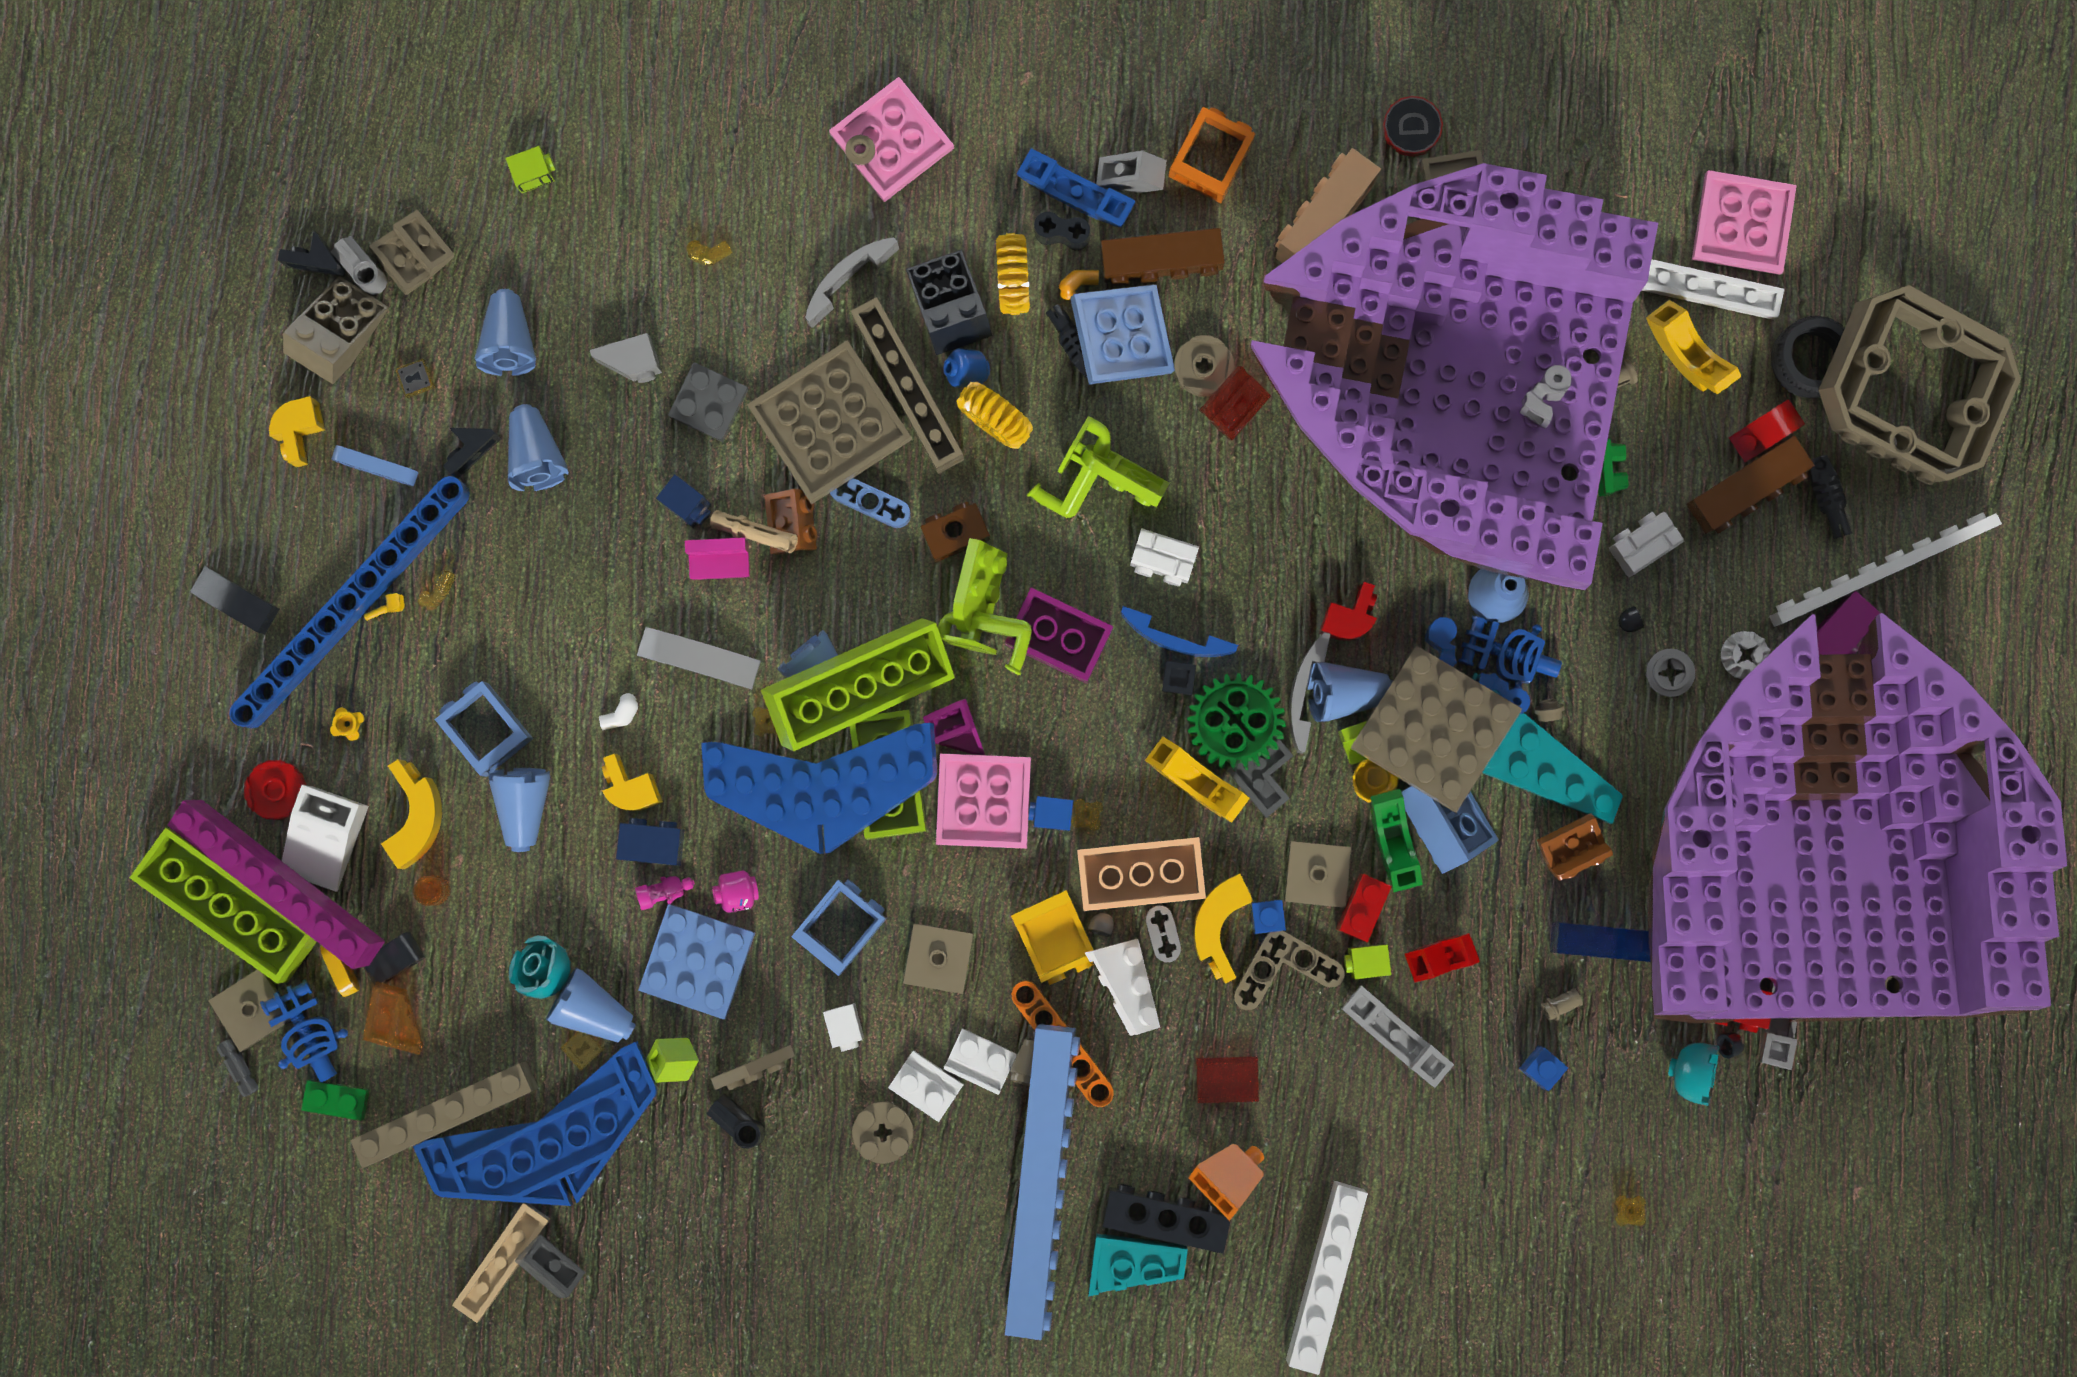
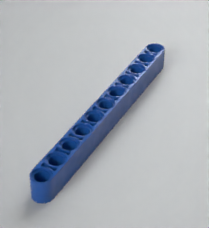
M448 476L442 478L233 703L229 715L234 724L253 729L266 721L467 503L470 492L466 484L455 477ZM453 485H458V495L455 498L448 499V489ZM437 507L439 511L437 518L433 521H428L427 512L429 509ZM412 529H417L418 538L413 543H408L406 539L408 532ZM392 551H396L398 556L396 562L388 566L386 563L387 555ZM375 573L377 577L375 585L367 588L365 583L367 576ZM354 595L356 597V605L351 610H347L345 601L348 597ZM333 617L336 622L335 628L327 633L325 623L329 618ZM313 640L315 649L311 654L307 655L304 651V646L306 642ZM292 662L294 664V672L289 677H286L284 675V667L287 663ZM271 684L274 690L273 695L269 699H265L263 690L267 685ZM250 706L253 715L249 721L245 722L242 716L243 711Z

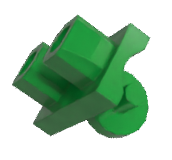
M1611 439L1607 440L1598 488L1599 497L1609 496L1614 492L1625 490L1629 487L1627 472L1613 473L1612 464L1626 460V445L1611 443Z

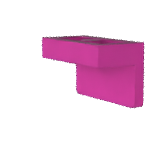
M746 538L685 540V553L689 555L690 579L745 578L750 576L749 542Z

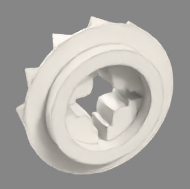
M1741 631L1731 635L1724 642L1721 650V660L1725 669L1732 676L1744 679L1769 655L1771 650L1767 647L1765 639L1755 634V632ZM1741 647L1744 650L1755 648L1751 654L1753 662L1745 660L1737 663L1742 656Z

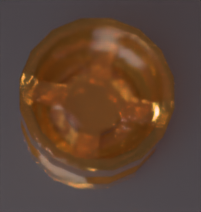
M427 875L416 881L413 894L418 903L422 905L438 906L448 900L451 889L449 883L443 877Z

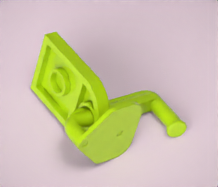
M1088 416L1058 469V472L1062 474L1071 460L1082 465L1065 500L1062 501L1040 487V483H1037L1027 493V496H1031L1038 503L1059 515L1071 518L1079 511L1098 475L1108 480V484L1115 490L1121 492L1126 490L1135 495L1134 498L1139 503L1155 507L1158 506L1170 482L1111 451L1109 430L1104 424ZM1086 431L1098 436L1095 445H1087L1086 447V445L1081 443Z
M969 538L954 598L953 611L944 615L938 624L941 639L946 644L996 655V649L979 643L983 631L1015 637L1013 653L1009 664H1006L1005 668L1017 675H1021L1020 670L1025 661L1032 633L1031 625L1024 620L993 615L995 603H997L1000 596L999 587L1002 575L1007 568L1008 553L981 540ZM952 625H956L957 629L962 632L960 638L949 636Z

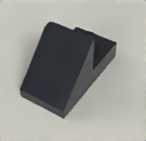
M316 231L313 232L310 252L307 249L292 246L291 250L280 249L278 261L287 268L345 277L346 273L343 266L331 253L332 250L325 240Z
M450 428L465 446L453 450L448 455V461L443 466L451 475L459 479L502 438L492 429Z

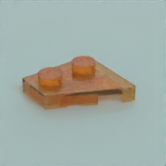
M376 982L372 990L362 1040L420 1055L424 1045L407 989Z

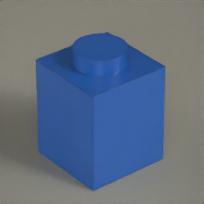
M1037 796L1036 803L1030 802L1028 820L1034 821V827L1070 831L1073 800Z
M1282 900L1249 903L1252 932L1254 934L1286 931Z
M1537 1046L1519 1069L1539 1087L1550 1091L1567 1071L1568 1067L1545 1047Z

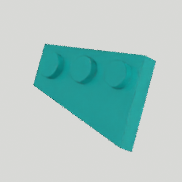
M1096 1233L1088 1297L1099 1295L1100 1292L1127 1290V1287L1144 1284L1149 1286L1184 1279L1188 1246Z

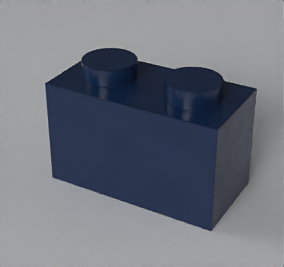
M675 474L656 497L664 507L693 529L697 524L702 525L711 513L708 510L711 504L707 499Z
M629 818V824L620 823L616 859L681 866L685 830L677 829L676 822L659 821V827L647 826L646 819Z

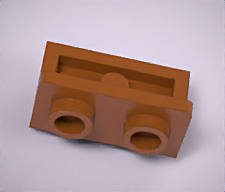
M1591 813L1537 839L1549 871L1559 881L1572 878L1578 872L1590 866L1599 865L1606 858L1613 855L1612 849L1604 841L1596 818Z

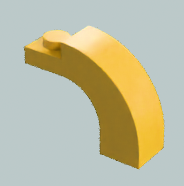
M1668 300L1646 317L1650 329L1664 353L1681 374L1702 392L1708 388L1714 393L1719 394L1741 377L1738 367L1719 357L1704 343L1695 330L1688 311L1683 307Z
M1163 736L1145 759L1148 764L1206 808L1231 823L1250 799L1242 791L1216 776L1181 747Z
M397 759L388 767L408 797L409 816L402 829L381 843L397 869H406L418 861L433 845L441 825L442 803L439 791L432 778L424 777L419 781L418 778L421 775L412 762L407 763L405 760Z
M1237 874L1214 887L1201 903L1194 921L1193 938L1197 956L1200 961L1211 956L1213 961L1208 963L1215 979L1222 978L1224 983L1236 979V976L1221 946V927L1225 919L1233 911L1253 902L1241 874Z

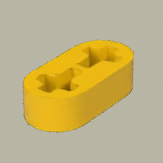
M321 945L322 957L340 994L343 997H347L359 991L360 985L354 970Z

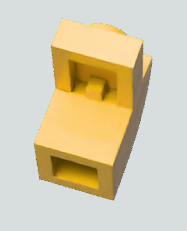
M311 396L283 404L273 414L269 425L270 437L277 441H283V443H280V450L284 460H287L288 463L295 467L308 465L302 436L325 431L320 404Z
M612 754L603 758L605 765L602 766L604 777L608 783H613V787L602 791L610 803L618 808L630 811H640L663 803L653 774L646 773L629 780L620 755Z

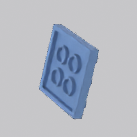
M1156 284L1078 293L1070 297L1089 384L1165 375L1175 371Z
M668 904L638 991L725 1020L755 932L673 904Z

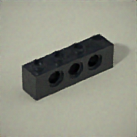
M1118 1183L1117 1188L1110 1187L1102 1221L1103 1227L1224 1254L1230 1221L1214 1204L1208 1203L1207 1208L1195 1206V1200L1184 1197H1177V1201L1165 1199L1166 1194L1148 1190L1147 1195L1136 1193L1135 1187ZM1133 1203H1142L1146 1207L1145 1214L1142 1217L1134 1218L1129 1215L1128 1209ZM1165 1209H1170L1176 1214L1173 1223L1168 1225L1162 1224L1158 1220L1160 1212ZM1195 1216L1203 1217L1206 1221L1205 1227L1200 1231L1191 1230L1188 1226L1191 1218Z

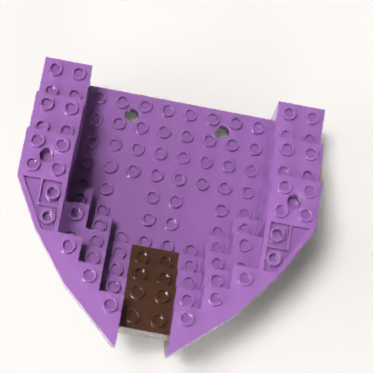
M1483 163L1414 184L1342 219L1265 276V290L1270 291L1272 298L1277 304L1283 305L1285 311L1289 314V320L1283 346L1252 340V354L1275 388L1300 431L1352 489L1354 488L1403 528L1409 537L1437 554L1451 556L1458 561L1490 572L1540 581L1551 585L1581 591L1586 590L1591 585L1603 524L1592 520L1632 305L1648 282L1658 228L1657 222L1601 212L1603 199L1546 189L1547 175ZM1408 216L1421 218V220L1406 225ZM1594 350L1599 356V361L1595 364L1587 363L1583 358V352ZM1561 365L1570 371L1571 385L1560 401L1543 400V403L1551 406L1553 411L1551 422L1544 429L1519 413L1522 408L1521 401L1526 393L1531 391L1541 381L1543 375L1550 367ZM1565 466L1573 467L1577 472V478L1573 481L1565 480L1561 475V469Z
M1883 613L1877 615L1868 626L1869 631L1858 648V654L1819 655L1816 615L1812 614L1739 683L1695 745L1664 809L1659 833L1652 852L1653 870L1649 891L1648 930L1653 1018L1690 1023H1728L1735 1019L1789 1018V1022L1852 1021L1861 1017H1912V1020H1948L2018 1014L2051 1006L2045 941L2059 937L2053 872L2067 866L2061 801L2019 738L1967 680ZM1985 750L1988 775L1971 754ZM1889 976L1896 978L1899 982L1900 988L1896 994L1886 989L1885 980ZM1763 978H1768L1774 983L1775 991L1772 995H1766L1760 990V982Z

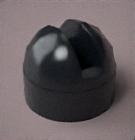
M1635 606L1621 613L1618 622L1622 630L1636 632L1644 628L1642 618Z
M1731 1032L1720 1035L1717 1038L1719 1053L1727 1059L1738 1056L1743 1052L1745 1046L1740 1039L1742 1037L1737 1033Z

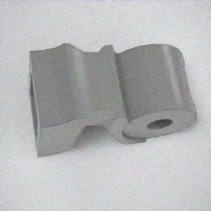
M1561 365L1550 367L1543 375L1541 381L1531 391L1526 393L1521 401L1522 408L1519 413L1546 429L1551 422L1553 411L1551 406L1543 403V400L1560 401L1571 385L1570 371Z

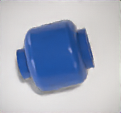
M956 349L945 360L943 370L948 382L952 386L965 388L970 382L983 384L989 377L990 365L980 351Z

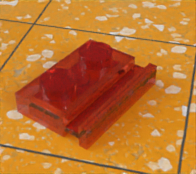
M1237 366L1199 411L1228 440H1233L1271 395L1242 366Z
M1257 1056L1196 1058L1198 1103L1259 1102Z

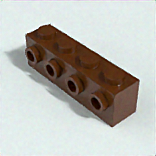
M1221 228L1101 240L1104 283L1111 282L1113 286L1126 285L1129 283V280L1141 279L1143 283L1155 282L1159 280V277L1171 276V279L1174 280L1184 279L1189 276L1188 274L1200 273L1201 276H1213L1218 274V271L1223 270L1225 263Z
M1794 435L1686 505L1705 534L1714 529L1719 534L1733 525L1730 519L1740 514L1744 518L1758 509L1756 503L1763 498H1766L1769 502L1784 493L1781 487L1788 482L1795 486L1809 477L1806 471L1815 465Z

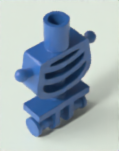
M1472 616L1471 628L1466 630L1465 635L1470 637L1469 643H1462L1461 648L1464 650L1461 659H1458L1459 663L1473 666V659L1475 653L1480 654L1476 670L1483 671L1485 670L1489 654L1497 655V672L1502 679L1515 682L1513 689H1522V683L1532 682L1535 672L1557 678L1562 661L1541 654L1545 641L1537 637L1538 633L1542 631V627L1539 624H1535L1532 627L1531 633L1523 629L1511 632L1500 644L1494 642L1499 622H1491L1488 633L1485 635L1482 634L1484 624H1487L1488 620ZM1522 637L1515 647L1508 646L1512 638ZM1477 639L1484 641L1483 648L1475 645ZM1527 641L1531 642L1525 652L1521 651ZM1504 658L1510 660L1509 672L1505 669ZM1517 662L1521 663L1520 675L1517 670Z
M305 979L303 983L295 987L291 985L286 987L287 994L281 996L279 992H276L273 998L265 1002L261 1001L260 1004L266 1016H269L270 1012L278 1008L282 1011V1014L269 1020L271 1027L288 1018H291L290 1021H293L292 1024H294L281 1041V1049L287 1057L280 1060L278 1066L281 1069H285L289 1063H292L295 1068L299 1069L310 1063L319 1081L323 1082L337 1074L327 1054L338 1048L337 1039L346 1038L348 1031L340 1029L338 1032H335L332 1023L324 1017L304 1019L302 1011L319 1002L316 996L304 1003L300 1002V997L313 993ZM292 999L295 1007L289 1010L285 1002ZM320 1024L326 1029L312 1031L309 1025ZM294 1032H298V1035H300L299 1039L290 1048L288 1044L289 1037ZM327 1036L329 1039L317 1042V1039L314 1038ZM301 1044H304L306 1046L305 1049L296 1056L295 1050Z

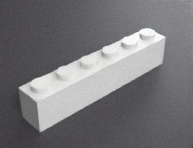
M1338 1181L1333 1182L1286 1357L1289 1367L1317 1375L1320 1373L1368 1195L1362 1188Z

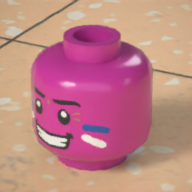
M743 870L721 874L718 878V886H712L715 904H721L722 909L727 913L751 909L754 901L759 899L755 876L750 877L748 872Z

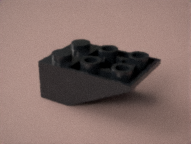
M962 249L906 268L936 355L992 336L987 314Z

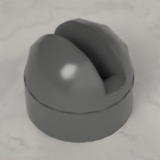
M1107 913L1094 915L1090 920L1088 931L1101 936L1111 937L1114 928L1111 916Z

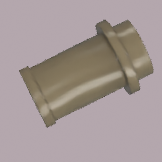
M1572 988L1570 991L1553 999L1546 998L1545 1003L1541 1004V1008L1549 1021L1553 1019L1558 1021L1561 1015L1578 1006H1582L1583 1002L1578 991Z

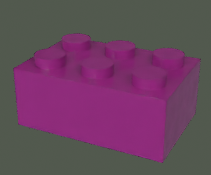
M1030 588L1016 619L1028 622L1032 628L1026 653L1027 656L1086 684L1113 630L1112 625L1033 588ZM1007 636L1005 645L1014 649L1016 638Z

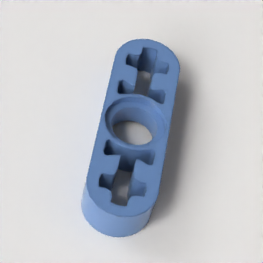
M338 445L335 446L331 460L412 487H414L419 473L410 468Z
M855 478L847 481L848 488L854 492H857V487L862 488L856 496L855 504L851 502L854 497L848 493L838 496L839 491L837 489L830 492L833 499L893 528H902L910 521L911 512L904 501ZM868 493L875 494L879 499L878 505L874 509H865L861 503L864 495ZM884 499L889 500L886 505L893 510H896L898 506L902 507V513L905 517L892 521V515L883 510V516L878 515L884 506Z

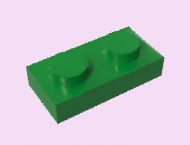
M310 1079L306 1082L301 1111L362 1121L365 1118L370 1089Z

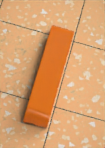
M1023 980L1013 987L1011 993L1012 1000L1034 1030L1038 1026L1035 1016L1042 1010L1051 1013L1053 1021L1050 1025L1068 1027L1033 982ZM1022 986L1030 987L1034 992L1033 1000L1028 1003L1019 1001L1017 990ZM1080 1043L1078 1056L1073 1055L1072 1066L1075 1061L1083 1059L1089 1063L1090 1070L1084 1076L1077 1075L1076 1086L1093 1106L1104 1107L1113 1099V1087ZM1097 1084H1103L1108 1088V1096L1103 1100H1096L1091 1095L1092 1088Z

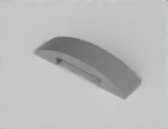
M894 237L875 241L854 251L839 262L822 280L810 301L805 316L808 325L813 328L834 309L832 302L828 298L869 260L878 269L899 250L898 241Z
M645 627L637 656L682 668L751 690L753 689L761 663L760 660L648 627Z
M1324 632L1310 647L1293 681L1289 701V726L1296 753H1305L1311 722L1300 720L1311 664L1325 662L1330 638L1329 633Z
M1771 980L1769 992L1774 993L1775 985ZM1771 1018L1769 1030L1762 1028L1760 1063L1792 1070L1797 1039H1794L1797 1022H1789V1018Z
M1360 985L1341 1008L1432 1087L1435 1088L1454 1066L1451 1061L1400 1020L1363 986Z

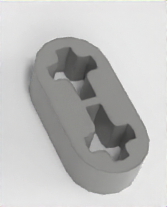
M1154 906L1150 908L1145 917L1155 956L1160 961L1172 962L1179 957L1181 952L1174 918L1167 907ZM1160 910L1162 915L1167 914L1168 920L1163 923L1165 932L1160 933L1157 924L1151 923V918L1155 917V911ZM1166 935L1169 944H1175L1176 949L1171 951V957H1166L1165 953H1159L1158 948L1163 946L1161 936Z

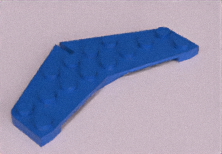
M934 723L914 724L819 763L743 748L723 742L701 743L704 790L709 799L819 854H824L822 825L824 828L825 853H830L933 782L937 775Z
M638 1041L621 1048L610 1060L539 1121L432 1138L413 1146L431 1189L437 1196L572 1206L573 1202L562 1178L565 1177L574 1199L578 1203L656 1097L658 1091L657 1083Z

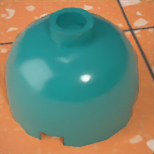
M537 935L529 938L524 942L527 946L522 952L517 950L513 955L509 967L510 983L515 985L517 992L525 996L538 999L551 997L558 993L568 980L571 970L569 956L562 946L546 936Z
M1694 1043L1684 1047L1677 1059L1671 1058L1668 1076L1674 1077V1087L1684 1099L1709 1106L1711 1099L1709 1092L1710 1088L1714 1086L1719 1046Z

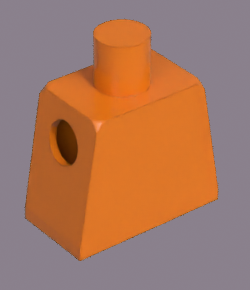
M1231 1144L1198 1164L1189 1176V1179L1230 1221L1264 1176L1263 1171L1258 1167L1264 1160V1155L1256 1146H1251L1243 1152L1238 1145Z

